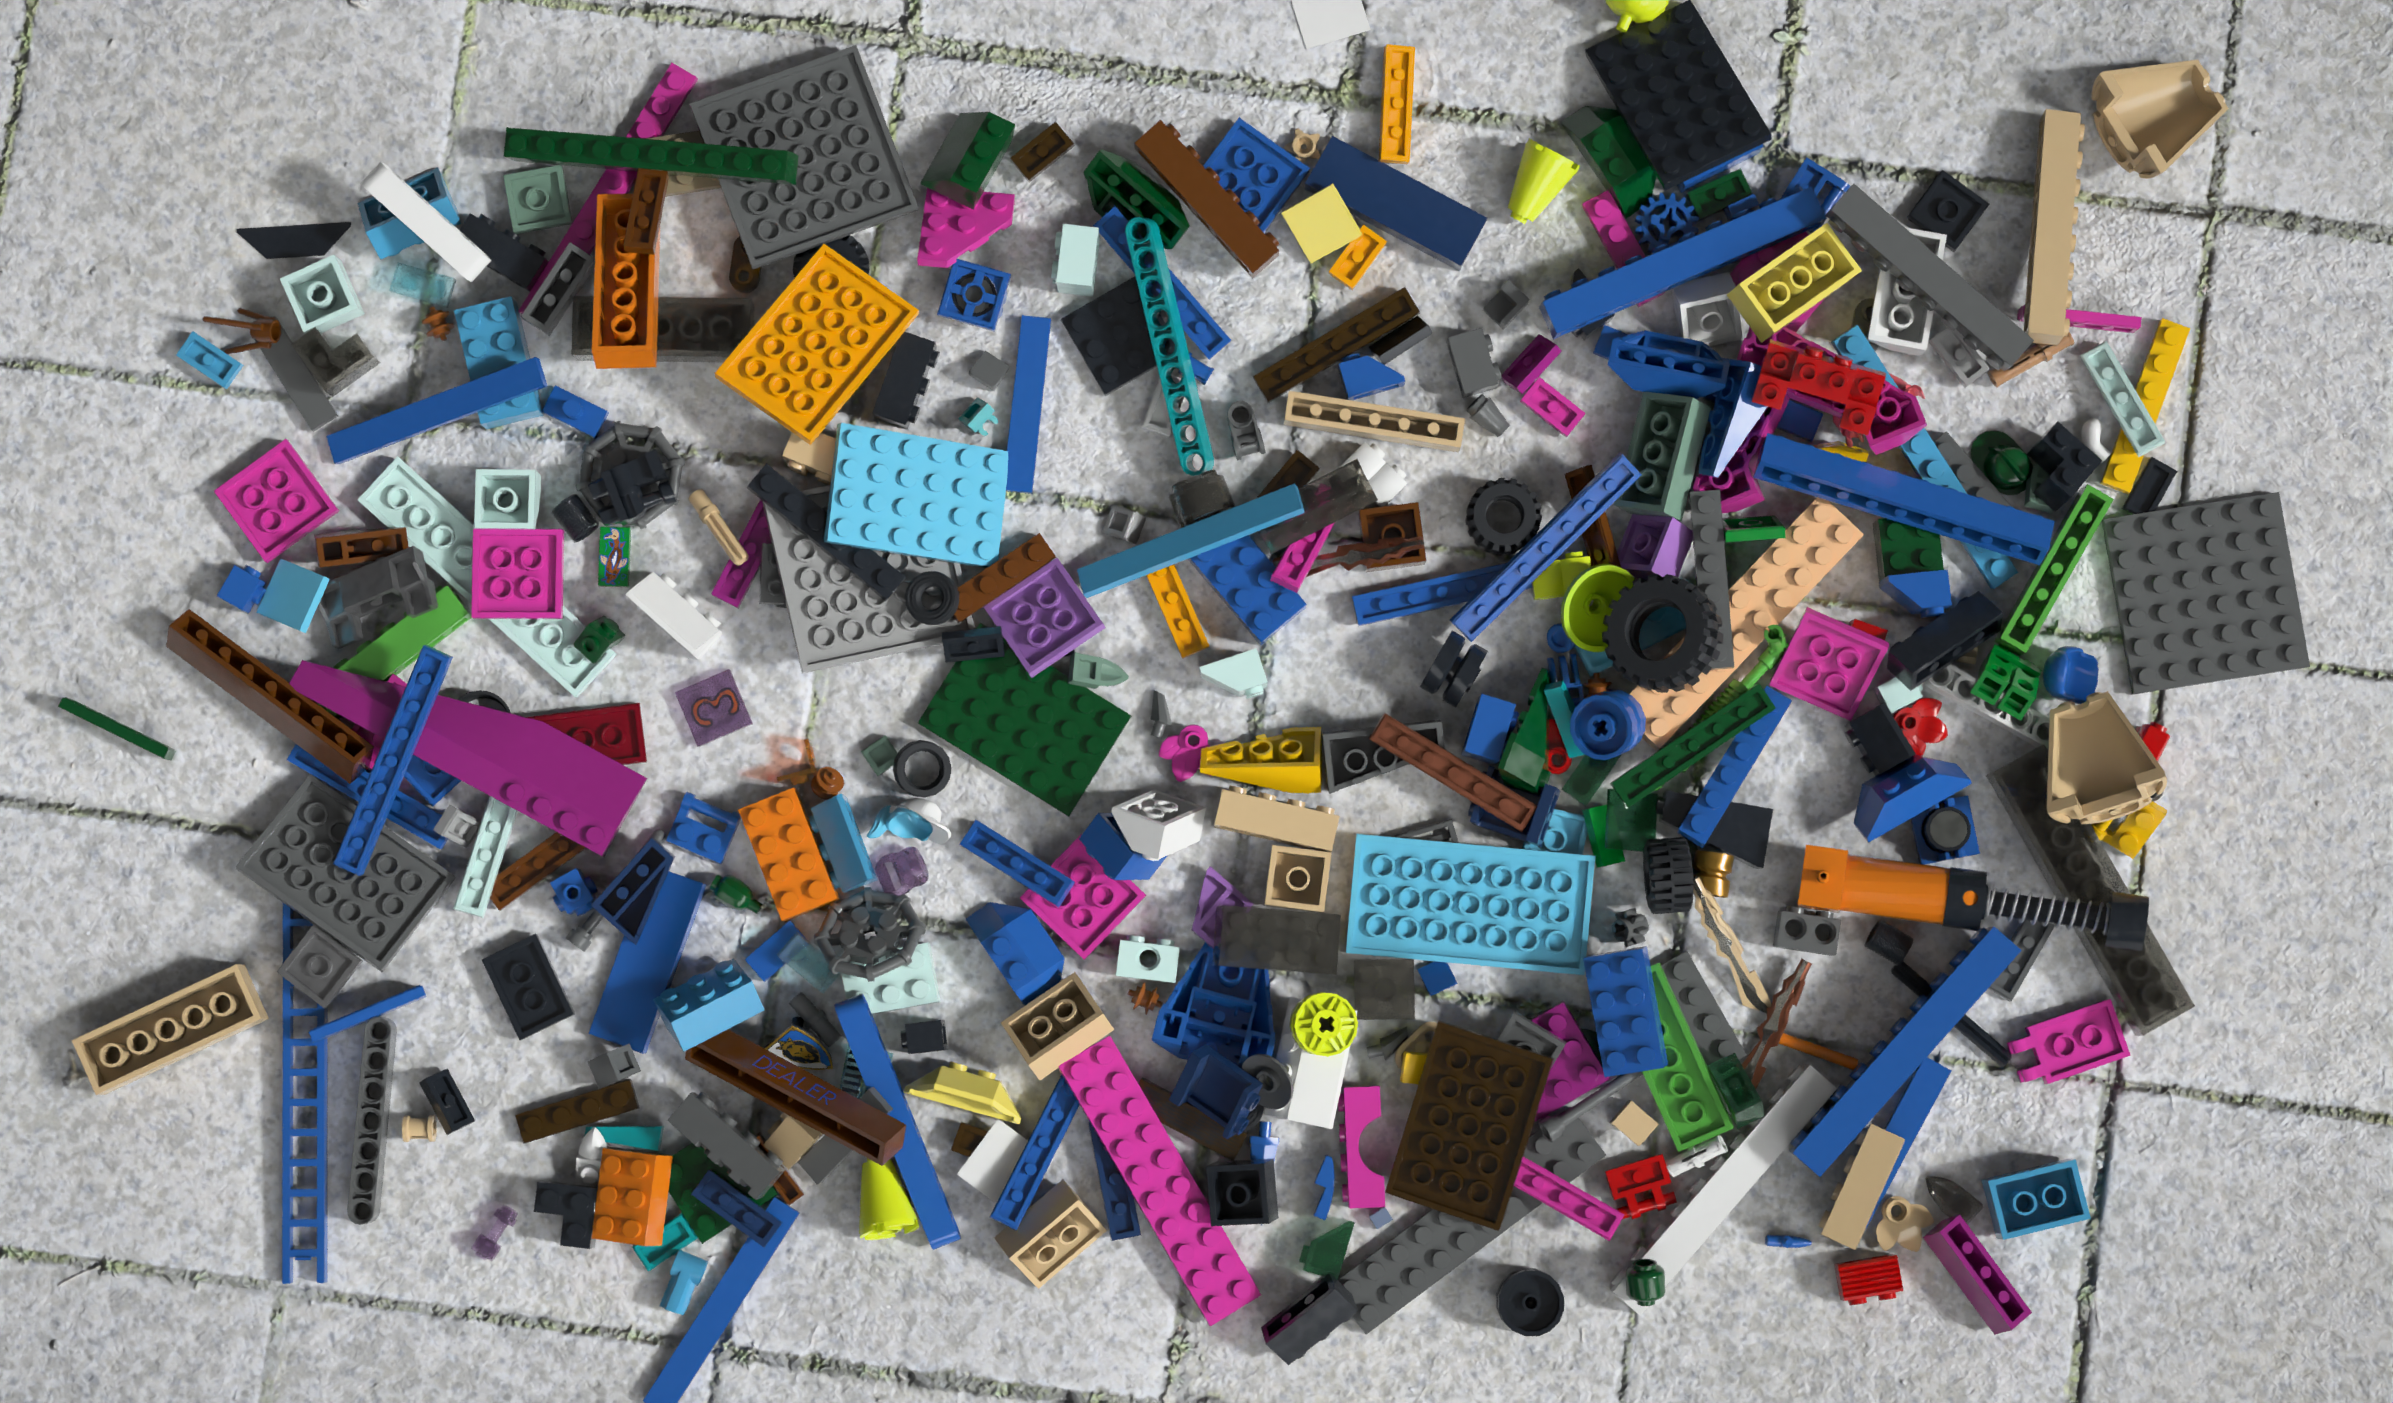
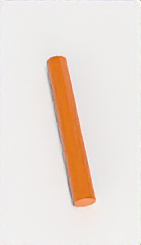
M1773 1029L1771 1034L1776 1033L1777 1030ZM1783 1033L1779 1042L1781 1045L1852 1070L1858 1064V1059L1786 1033Z

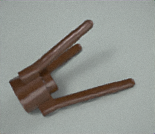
M242 308L237 310L239 314L257 321L251 323L208 316L202 318L204 322L250 329L251 337L258 341L227 348L224 350L226 354L259 348L271 349L272 343H277L281 336V325L276 320V317L264 316Z

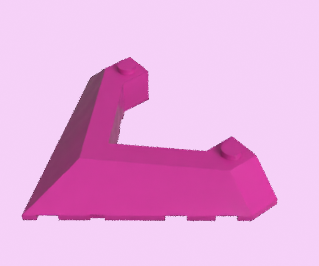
M1749 327L1737 360L1748 361L1762 366L1770 339L1802 349H1806V346L1816 347L1824 351L1823 355L1835 358L1836 354L1803 338L1786 327H1783L1761 343ZM1886 380L1877 403L1868 436L1866 435L1869 446L1876 455L1906 443L1927 426L1917 397L1891 385ZM1787 388L1781 410L1767 407L1720 476L1716 478L1699 474L1693 485L1694 492L1720 490L1722 513L1737 512L1764 501L1765 499L1758 480L1753 478L1759 452L1767 433L1774 434L1790 398L1838 418H1841L1845 404Z

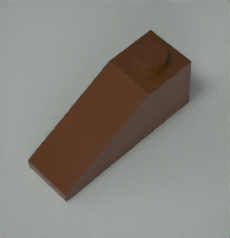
M406 527L314 534L319 568L375 561L377 558L387 557L409 548Z

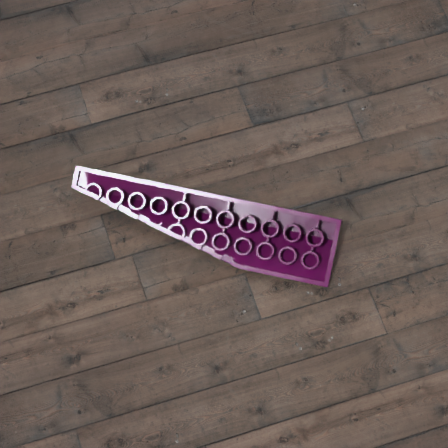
M303 660L289 683L300 694L385 739L406 688L405 686ZM440 695L436 697L413 755L603 857L608 852L648 779L542 721Z

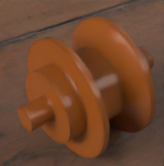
M435 307L429 308L430 313L422 320L423 325H429L430 327L426 335L428 337L441 338V341L447 340L446 335L455 327L453 323H447L446 321L450 312L436 310Z
M1593 673L1594 678L1588 679V683L1582 684L1588 688V695L1584 696V699L1606 691V687L1610 686L1612 682H1606V678H1600L1599 673Z
M831 767L819 769L811 780L813 792L824 800L836 796L844 786L842 775Z
M1144 982L1142 987L1137 986L1135 991L1129 989L1128 995L1133 996L1131 1003L1135 1004L1133 1010L1138 1006L1144 1007L1145 1015H1147L1148 1011H1153L1155 1006L1161 1008L1163 1002L1158 1001L1160 995L1156 993L1158 987L1152 991L1147 990Z

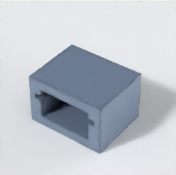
M1385 1207L1369 1216L1376 1229L1393 1220Z

